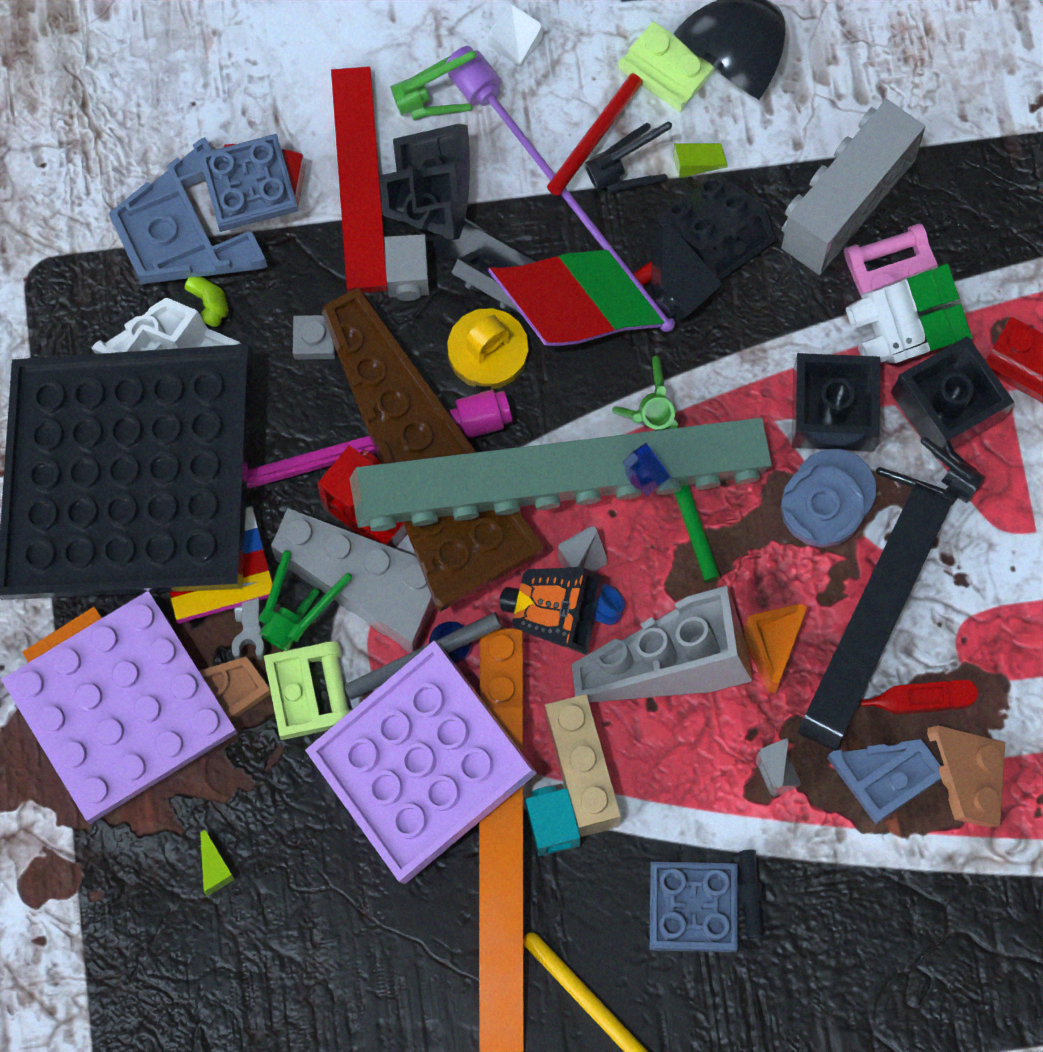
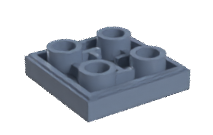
M277 133L198 154L220 232L298 211Z
M651 862L649 950L737 952V864Z

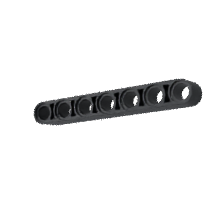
M917 481L915 482L797 734L833 751L837 750L954 498Z

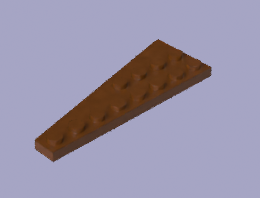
M359 288L324 305L322 315L381 464L476 453ZM494 510L479 512L478 517L464 521H455L453 515L437 517L438 521L436 523L425 526H413L412 521L403 522L435 606L440 612L541 555L544 549L540 540L519 512L498 516L495 515Z

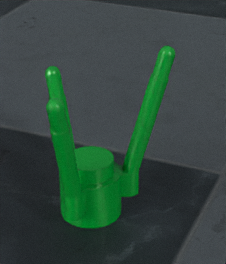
M285 550L266 606L258 617V620L264 624L259 635L277 648L288 651L293 642H298L307 627L351 581L352 575L350 573H346L335 583L307 614L306 612L320 593L318 588L312 589L295 613L283 607H280L276 613L274 609L291 558V552Z

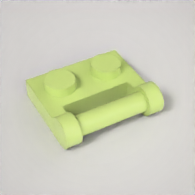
M325 642L264 655L281 740L327 731L352 711L348 709L338 660L342 655L339 642ZM317 661L322 662L332 713L319 715L309 663Z

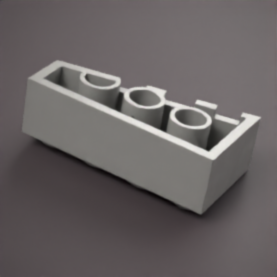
M287 508L271 545L275 560L280 563L284 551L289 550L291 558L288 569L325 593L346 573H350L352 579L335 597L337 603L349 612L352 611L364 619L382 635H387L397 642L408 653L417 650L435 607L417 557Z

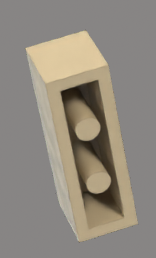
M587 694L545 704V720L564 789L568 788L580 837L618 828L621 815Z

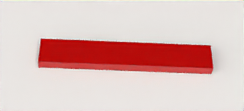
M367 66L331 69L347 293L356 288H359L362 293L388 291L371 68Z

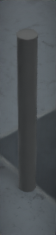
M494 612L436 640V642L441 644L448 654L503 626L499 616ZM429 644L345 684L344 688L348 697L353 700L381 686Z

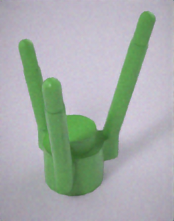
M470 51L448 63L446 61L449 57L444 58L415 76L391 85V92L400 115L403 116L411 113L413 120H417L425 116L471 111L473 107L470 103L424 107L423 103L430 101L425 84L476 58L477 53Z
M654 356L652 358L655 383L654 393H650L642 399L637 411L614 406L612 412L632 419L635 423L644 421L649 428L655 430H662L667 427L670 429L677 428L679 419L675 417L673 404L666 396L660 357Z

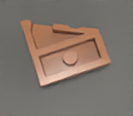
M939 725L928 728L927 735L929 741L936 740L944 765L938 767L942 782L949 792L948 801L954 820L988 828L1000 826L1005 742Z

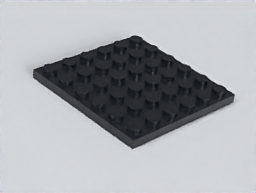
M248 344L12 359L0 521L1 600L242 589L253 349Z

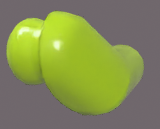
M189 277L184 288L203 300L205 308L200 314L203 321L213 327L219 326L222 318L227 317L229 312L225 292L204 277Z

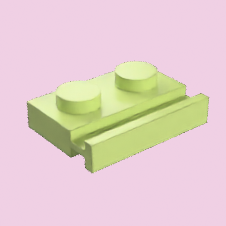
M654 21L629 48V52L625 57L618 61L619 70L628 76L631 73L638 75L643 81V87L680 113L684 109L685 104L693 99L715 73L716 69L709 62L693 53L676 36Z

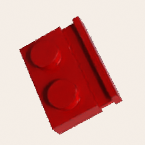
M1011 316L985 361L999 380L1043 403V333Z

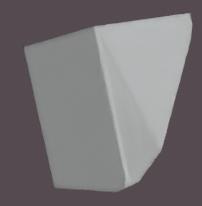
M594 526L588 527L559 544L558 560L563 568L584 567L595 572L607 564L606 553L598 531Z
M788 738L759 749L755 760L769 793L773 797L798 788L801 785L787 753Z

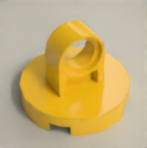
M494 308L477 309L462 316L452 327L447 341L449 363L456 376L469 386L476 387V385L482 387L491 386V389L501 388L513 382L522 373L526 365L528 356L527 334L518 320L501 310Z

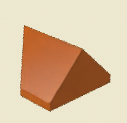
M802 604L749 615L743 633L747 650L767 691L776 694L807 609V606Z

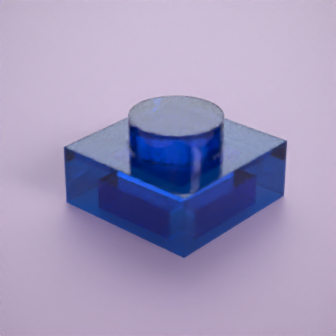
M647 443L634 450L622 462L626 467L625 473L630 483L636 489H641L646 497L662 487L671 478Z

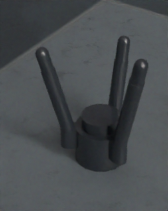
M666 122L648 133L646 132L650 130L651 125L645 123L604 152L584 162L587 174L596 191L606 188L609 195H612L623 189L667 181L668 176L666 174L620 181L619 177L625 175L620 159L670 130L672 123Z
M927 437L921 438V444L950 468L941 481L948 486L946 489L882 467L876 469L878 475L898 483L913 487L917 481L954 498L952 505L957 498L967 504L985 478L984 475L976 471L975 467L967 463L954 450L946 453Z

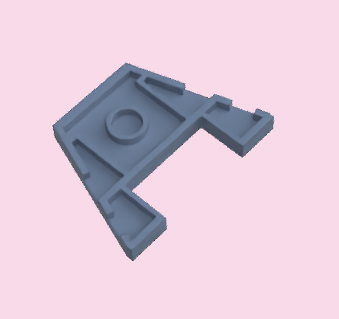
M205 137L194 143V149L180 160L177 157L166 166L168 171L152 184L146 182L109 212L113 226L141 284L257 270L267 267L266 259L251 230L212 246L184 188L205 180L198 155L212 151Z

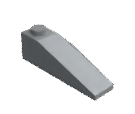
M728 586L687 596L674 604L676 606L675 610L654 621L653 617L640 624L642 626L641 630L624 640L614 639L572 664L575 697L587 694L589 703L707 693L751 682L752 676L747 645Z

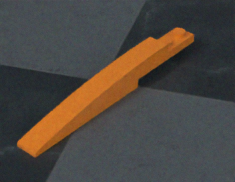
M497 629L480 638V698L523 753V632L517 629ZM523 786L479 822L480 1052H524Z

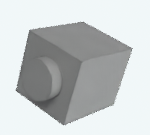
M425 234L384 237L389 298L397 297L399 300L412 301L420 298L422 295H429Z

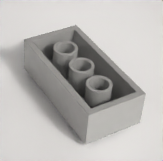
M887 98L877 110L871 107L865 113L858 125L860 128L859 132L853 139L849 136L844 138L834 153L836 159L828 168L822 165L811 179L809 185L812 188L804 197L798 194L785 211L788 219L781 229L784 232L781 248L819 276L916 160L926 126Z

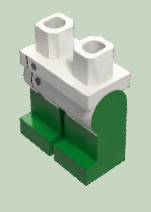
M948 263L934 265L874 290L862 293L863 299L846 307L848 319L853 328L871 323L875 338L858 343L860 355L880 356V362L897 363L954 344L966 336L973 339L961 304H948L920 315L917 313L960 299Z

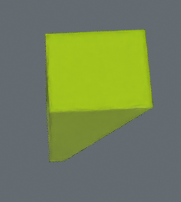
M674 143L673 158L679 178L723 169L728 166L721 143Z
M206 830L200 832L203 888L205 895L209 896L235 879Z

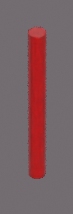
M631 73L548 183L547 189L553 195L559 196L640 88L643 81L638 75Z

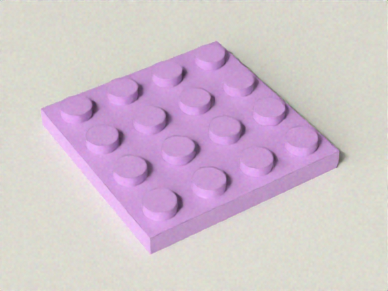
M150 592L143 593L1 679L88 824L98 820L237 734L234 726Z
M435 640L305 750L396 879L403 884L411 880L537 774L441 644Z

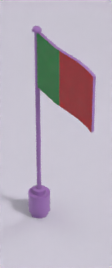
M464 46L455 51L446 63L470 51H475L477 56L464 65L448 72L449 78L471 105L481 104V106L491 104L551 181L555 173L496 99L500 94L501 78L480 51L473 50L471 46ZM566 188L561 193L562 197L604 250L567 253L523 266L489 267L488 272L545 346L579 344L625 330L660 327L662 331L669 332L675 326L674 319L666 317Z

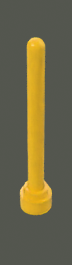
M530 932L524 936V946L624 1052H648L538 934Z

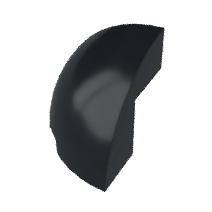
M717 0L695 11L673 34L698 57L703 58L718 69L722 76L757 100H760L779 65L784 48L786 28L781 9L778 5L768 0Z

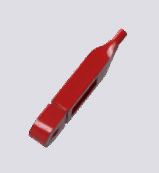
M969 680L897 685L873 699H862L861 707L875 706L895 715L948 711L949 709L961 710L970 708L978 697V690L975 684Z

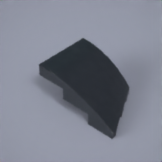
M458 123L394 138L396 172L379 175L383 215L397 221L409 223L411 226L442 235L450 240L460 239L466 217L470 183L468 125Z

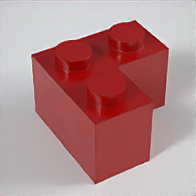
M349 445L317 483L323 509L354 533L396 548L407 535L403 522H397L395 528L385 531H371L370 526H357L349 478L356 467L379 465L381 462L367 450L363 449L359 453Z

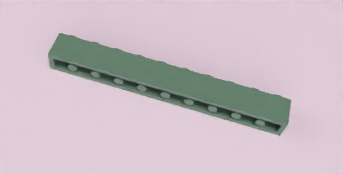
M754 418L356 467L349 479L357 526H370L371 531H385L395 528L397 522L412 521L413 526H425L436 523L438 521L437 517L453 515L455 521H464L478 517L479 512L494 510L495 515L501 516L519 512L522 506L535 505L536 510H548L559 507L561 501L576 500L577 505H588L601 501V496L616 495L617 500H627L640 496L641 491L655 489L657 495H666L680 491L681 486L695 484L697 490H704L721 485L720 481L735 479V484L737 485L749 484L760 480V475L771 467L772 464L763 419Z

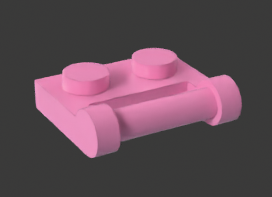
M921 223L908 227L907 232L862 247L855 244L844 248L847 265L861 298L862 293L938 265L928 243L925 228ZM910 247L914 249L916 254L914 257L869 272L865 267V262Z

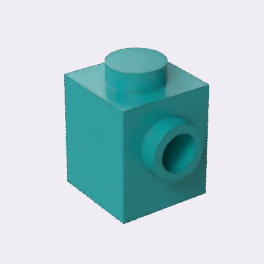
M546 786L532 792L533 797L525 798V808L538 857L580 847V835L568 788L558 790L557 786Z

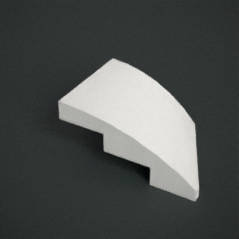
M164 298L150 307L144 315L135 317L124 324L126 330L106 343L101 340L96 342L92 350L95 354L237 345L241 343L208 329L197 310Z

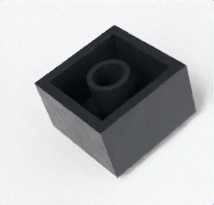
M968 336L901 373L891 391L892 396L921 438L927 437L946 453L1002 422L1015 403Z
M797 353L793 368L791 448L874 451L880 435V356Z

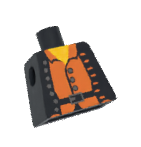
M584 567L527 569L523 573L520 589L505 587L500 595V608L504 612L514 613L513 628L577 653L587 655L604 577Z

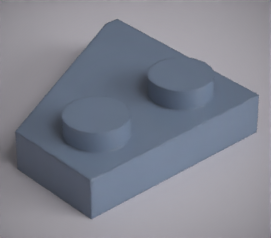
M922 739L903 741L898 745L891 746L885 744L868 746L867 749L846 752L836 750L827 757L875 825L942 780L938 769L941 765Z

